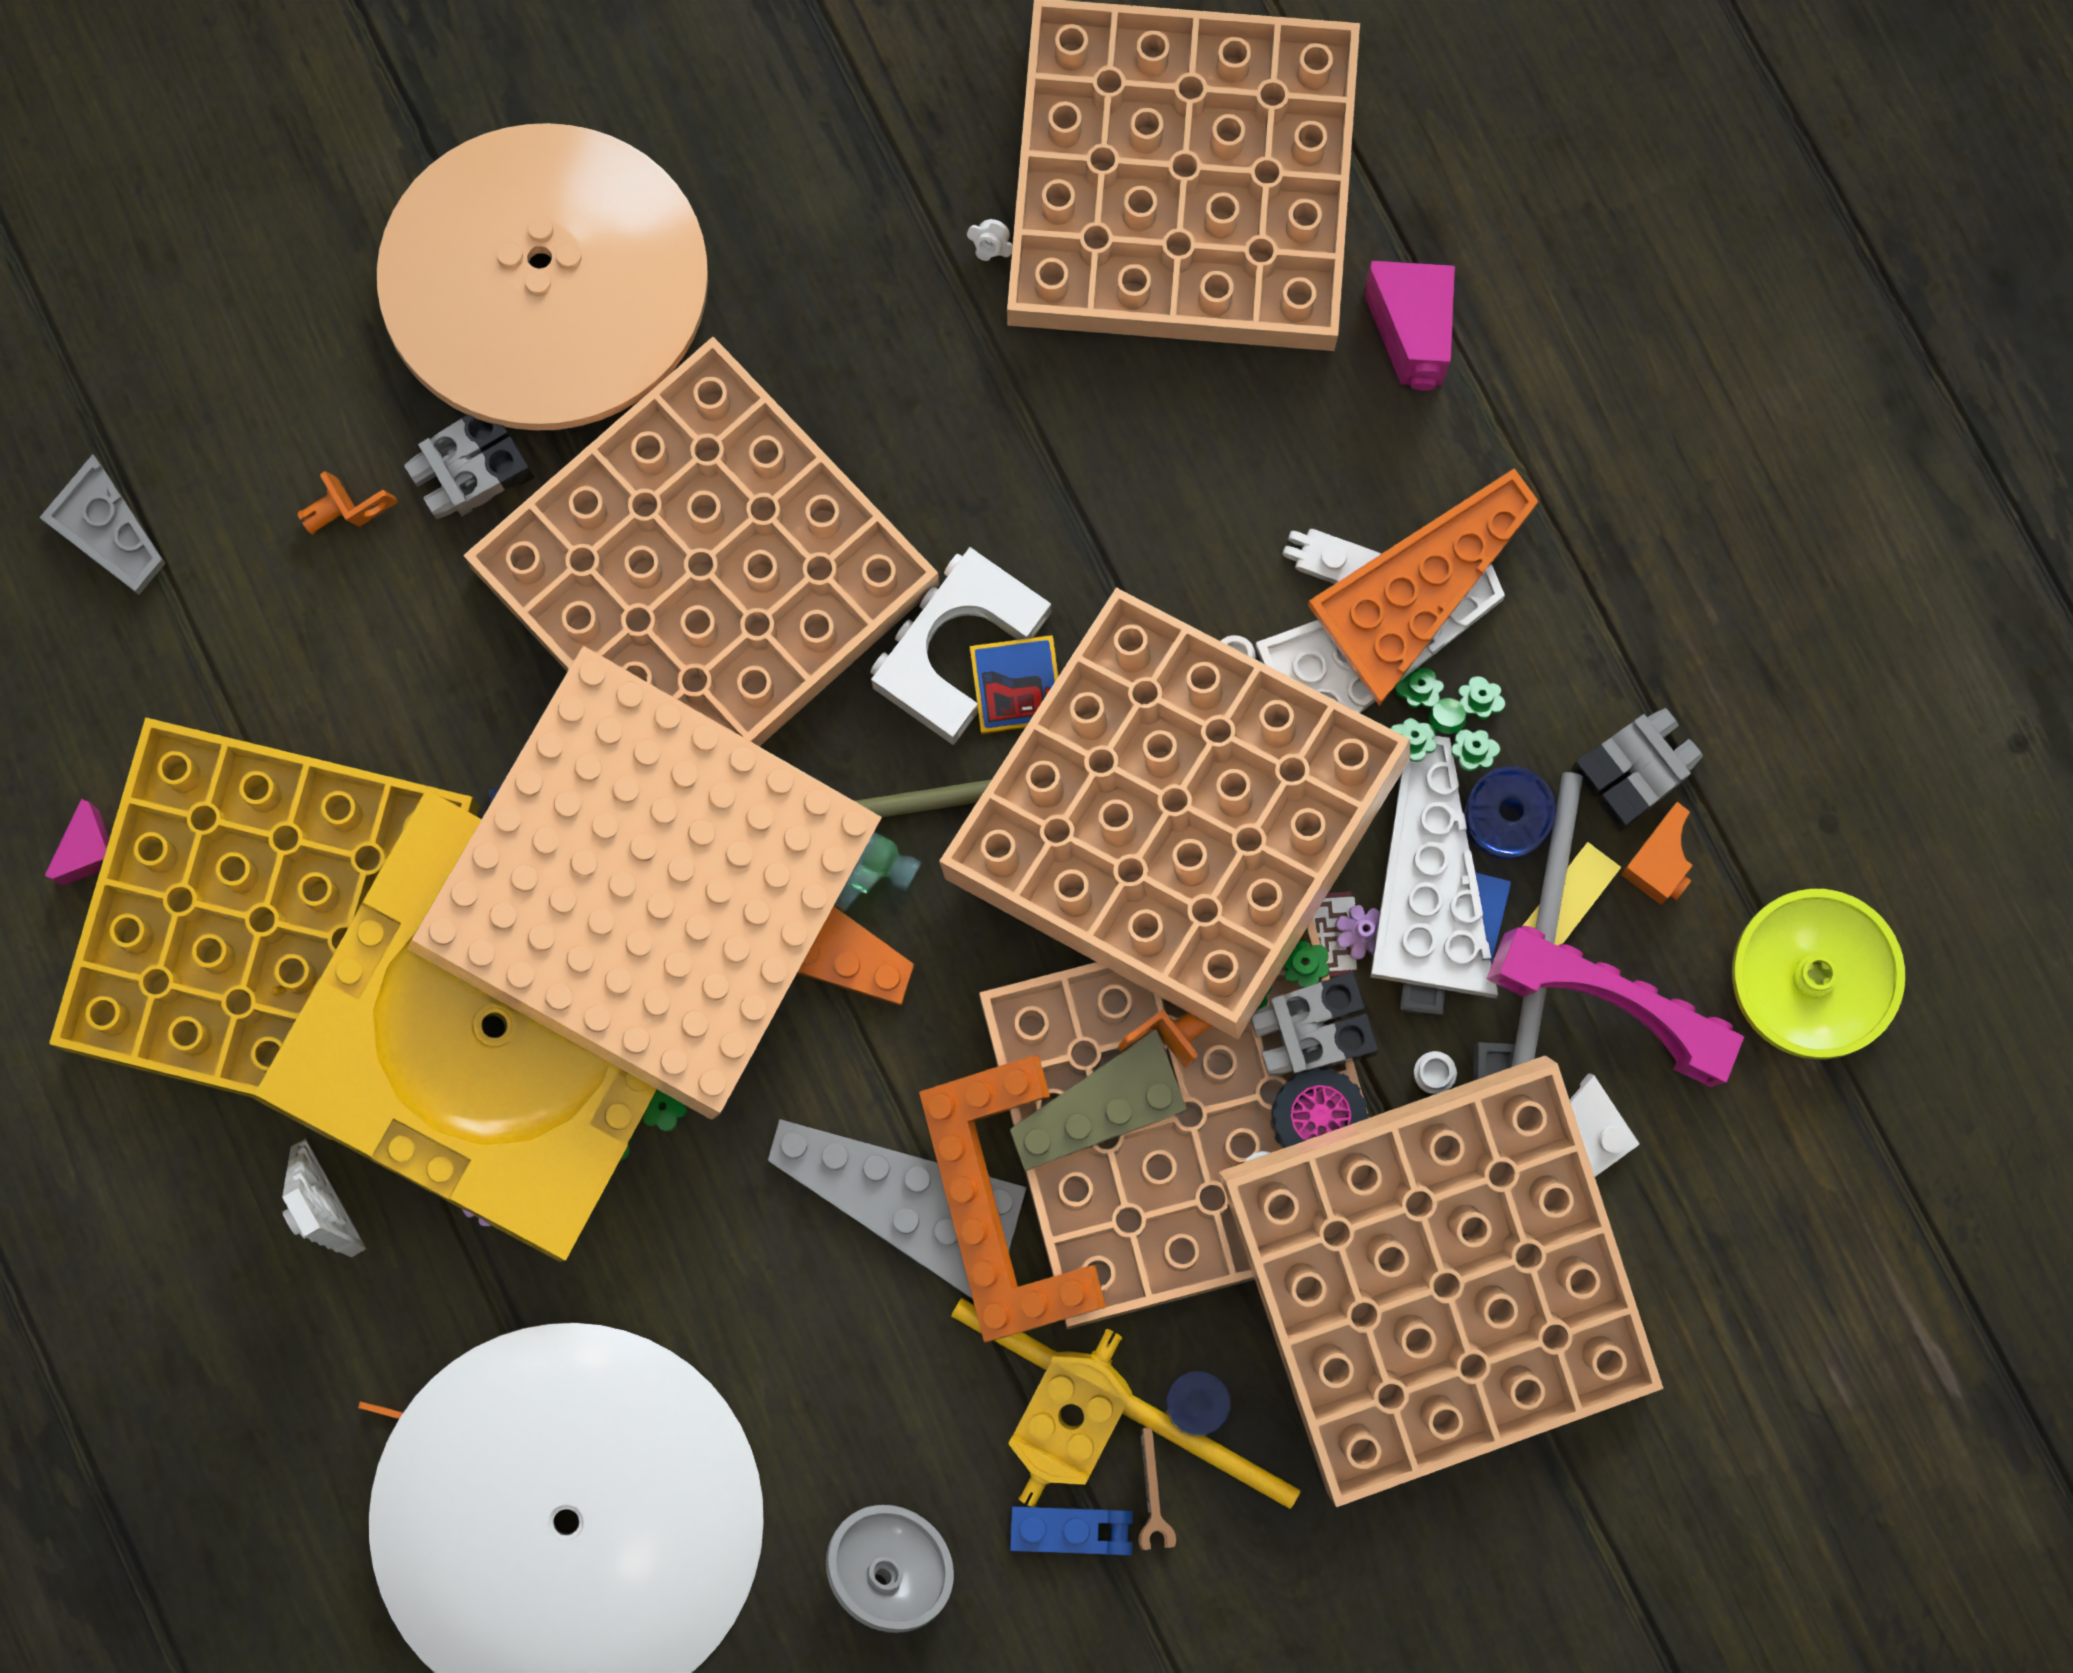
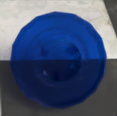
M1190 1372L1180 1376L1170 1387L1166 1397V1413L1170 1422L1180 1432L1189 1436H1206L1215 1432L1226 1421L1230 1410V1396L1225 1385L1216 1376L1206 1372Z

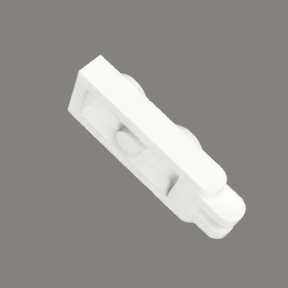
M1309 529L1307 535L1291 531L1288 541L1302 546V550L1285 546L1282 553L1284 557L1297 562L1295 569L1333 584H1336L1381 555L1379 552L1315 529Z

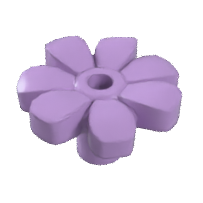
M1361 905L1351 907L1349 909L1350 918L1340 916L1335 923L1336 929L1344 932L1336 938L1338 946L1341 949L1351 946L1350 956L1357 960L1365 956L1366 949L1373 955L1380 912L1372 908L1365 915Z

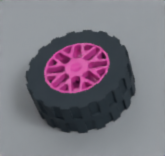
M1315 1068L1305 1073L1300 1072L1283 1085L1272 1105L1271 1128L1274 1129V1138L1277 1143L1286 1148L1368 1119L1369 1113L1366 1111L1367 1102L1365 1097H1362L1361 1089L1356 1083L1353 1084L1349 1080L1350 1077L1342 1073L1340 1075L1334 1072L1335 1070L1329 1068L1325 1070Z

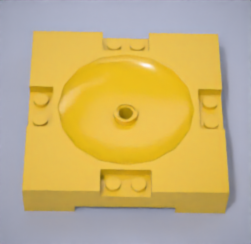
M426 789L327 967L255 1091L253 1099L484 1220L485 1223L559 1262L566 1261L657 1089L407 949L482 820ZM485 1017H499L504 1023V1034L499 1038H491L484 1034L482 1021Z

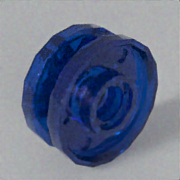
M1515 766L1496 768L1478 780L1466 800L1464 810L1466 831L1475 846L1491 857L1505 860L1526 857L1541 846L1552 829L1556 805L1553 792L1543 778L1529 769ZM1502 805L1514 806L1519 811L1520 819L1513 822L1505 820L1500 814L1499 807Z

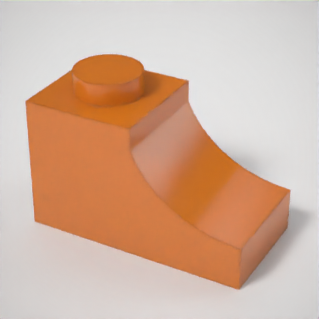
M1678 802L1669 810L1621 873V876L1660 905L1669 896L1677 900L1692 881L1685 875L1693 865L1685 859L1681 846L1683 825L1690 811Z

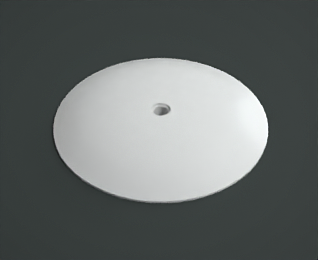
M580 1323L546 1324L504 1334L471 1349L434 1376L415 1396L392 1431L377 1467L369 1510V1545L373 1570L380 1594L393 1622L412 1650L434 1673H692L721 1643L736 1621L748 1597L761 1553L764 1525L763 1497L754 1456L740 1423L717 1390L693 1366L653 1341L624 1330ZM564 1509L574 1511L579 1518V1527L569 1534L561 1533L554 1524L555 1515Z

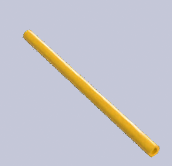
M961 1298L951 1317L982 1334L975 1305ZM1023 1332L994 1340L1044 1370H1047L1052 1357L1057 1352ZM1131 1395L1122 1413L1123 1415L1146 1428H1152L1153 1432L1289 1509L1292 1508L1301 1490L1145 1401Z

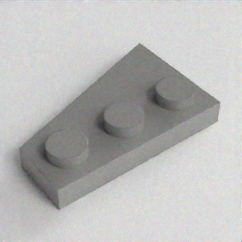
M92 454L39 517L44 523L138 595L165 565L157 549L94 454Z

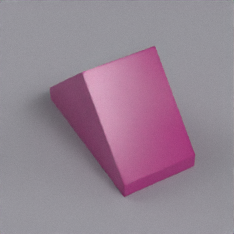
M81 799L45 874L46 877L59 885L70 884L101 870L110 838L100 811L90 802Z

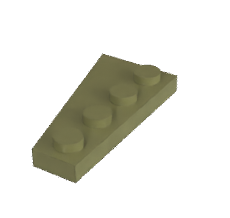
M1157 1029L1010 1129L1024 1171L1187 1112V1107Z

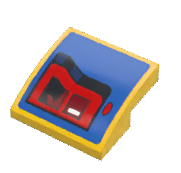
M1053 635L970 646L981 734L1025 729L1058 678Z

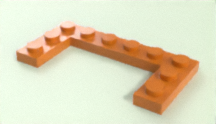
M1032 1055L920 1091L921 1102L984 1342H991L1106 1308L1095 1265L1018 1287L975 1121L1049 1098L1050 1094L1040 1057Z

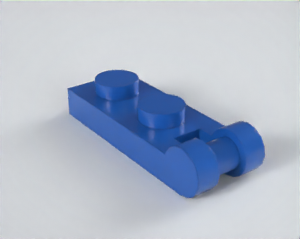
M1012 1507L1010 1551L1132 1555L1133 1542H1128L1129 1524H1133L1134 1511ZM1098 1523L1111 1524V1541H1098Z

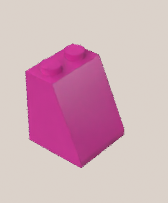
M1371 261L1364 287V297L1400 383L1411 385L1412 389L1419 391L1433 390L1435 386L1442 387L1451 362L1455 266Z

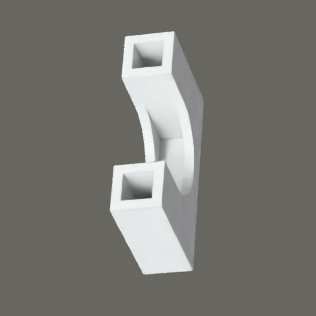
M969 547L963 557L960 554L954 556L944 571V574L948 577L939 589L933 586L926 593L919 606L923 609L914 622L908 619L903 624L895 637V640L899 643L890 655L885 652L882 653L870 671L874 675L871 679L874 690L952 745L957 742L977 715L978 703L942 679L932 668L927 652L934 633L947 621L969 615L991 621L1017 640L1034 638L1051 615V603L971 547Z

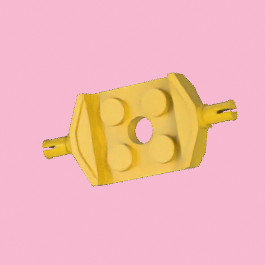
M1105 1330L1096 1351L1093 1350L1092 1354L1066 1351L1056 1352L1052 1357L1040 1384L1008 1443L1030 1471L1031 1477L1019 1497V1500L1024 1504L1032 1492L1033 1495L1027 1505L1036 1507V1503L1046 1484L1066 1483L1085 1485L1132 1395V1391L1124 1378L1111 1365V1358L1120 1340H1122V1337L1116 1333L1112 1342L1108 1344L1114 1331ZM1067 1404L1079 1406L1084 1413V1421L1078 1426L1067 1425L1061 1418L1063 1406Z

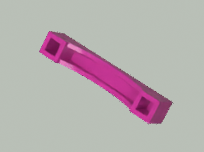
M1521 926V928L1517 927L1504 933L1486 977L1487 980L1522 997L1537 992L1539 988H1560L1583 992L1610 1002L1638 1019L1661 1040L1676 1061L1673 1070L1708 1087L1727 1083L1744 1039L1743 1035L1732 1031L1733 1026L1729 1022L1717 1017H1703L1695 1013L1696 1008L1692 1004L1680 999H1671L1670 1001L1658 995V989L1653 985L1637 980L1633 983L1621 977L1620 970L1614 966L1602 962L1594 964L1582 958L1583 953L1572 946L1565 944L1557 946L1545 940V934L1535 928Z

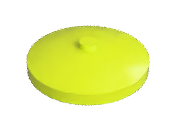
M1806 889L1779 897L1765 906L1750 920L1735 948L1732 962V983L1742 1014L1751 1027L1764 1040L1783 1052L1801 1058L1832 1059L1851 1054L1865 1047L1879 1037L1889 1026L1902 1001L1905 988V965L1900 945L1893 931L1874 909L1861 900L1842 892L1828 889Z

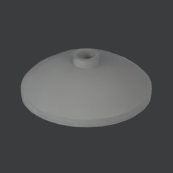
M875 1505L863 1508L842 1522L828 1545L826 1572L833 1594L852 1617L870 1628L893 1633L918 1629L933 1620L949 1599L954 1580L953 1562L949 1549L939 1532L927 1520L908 1509L892 1505ZM875 1575L884 1577L886 1585L880 1584L876 1580Z

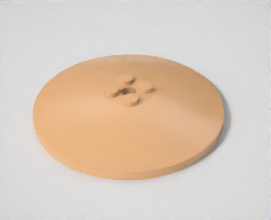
M550 123L519 125L485 133L448 151L428 166L405 191L393 210L384 230L377 263V291L387 332L397 353L421 384L442 401L476 419L491 424L504 425V427L536 431L560 430L600 421L625 410L645 397L672 373L689 349L702 320L708 287L707 255L697 217L687 198L671 177L648 156L610 135L587 128ZM543 253L550 256L552 260L547 267L538 269L529 264L531 257Z

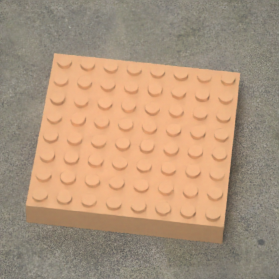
M1034 0L1007 305V325L1334 351L1339 331L1360 23L1066 0Z
M714 337L709 339L463 555L477 576L567 672L582 646H585L759 747L916 607L933 586L935 588L939 586L938 572Z
M1116 588L939 862L944 877L949 882L1239 1039L1409 762L1410 739Z
M582 646L407 949L712 1120L721 1113L882 817L589 648Z
M1313 918L1298 943L1307 941L1311 947L1321 945ZM1305 961V962H1303L1302 964H1303V965H1308L1309 962H1308V961ZM1098 962L979 993L997 1067L1032 1055L1039 1056L1050 1094L1049 1098L1009 1110L1013 1127L1121 1054L1122 1052L1118 1049L1121 1041L1162 1009L1174 1022L1187 1013L1182 1008ZM1284 966L1272 984V991L1266 995L1268 999L1267 1006L1270 1005L1271 998L1302 989L1298 981L1295 983L1287 981L1285 977L1287 969ZM1330 976L1319 978V983L1329 980ZM1342 1019L1325 1024V1026L1336 1022L1342 1021ZM1250 1020L1240 1038L1236 1039L1215 1026H1211L1190 1042L1198 1057L1187 1068L1182 1066L1161 1039L1187 1107V1112L1025 1171L1052 1275L1056 1276L1095 1265L1106 1308L1064 1320L1067 1329L1255 1280L1219 1171L1244 1163L1254 1153L1262 1151L1272 1153L1284 1149L1274 1138L1275 1132L1271 1128V1109L1278 1092L1293 1076L1292 1073L1268 1076L1262 1057V1052L1283 1046L1279 1032L1256 1038ZM1154 1029L1151 1030L1149 1033H1147L1145 1036H1143L1141 1039H1143V1038L1146 1037L1148 1034H1150L1151 1032H1153ZM1353 1061L1329 1067V1069L1335 1070L1334 1072L1340 1075L1343 1073L1350 1077L1349 1080L1353 1084L1356 1083L1361 1089Z
M1546 1055L1219 1171L1325 1489L1336 1507L1663 1389L1558 1063Z

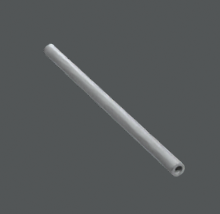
M1570 772L1562 773L1535 929L1545 934V940L1553 944L1555 943L1583 781L1582 775ZM1539 988L1537 992L1523 997L1511 1067L1535 1059L1547 988Z

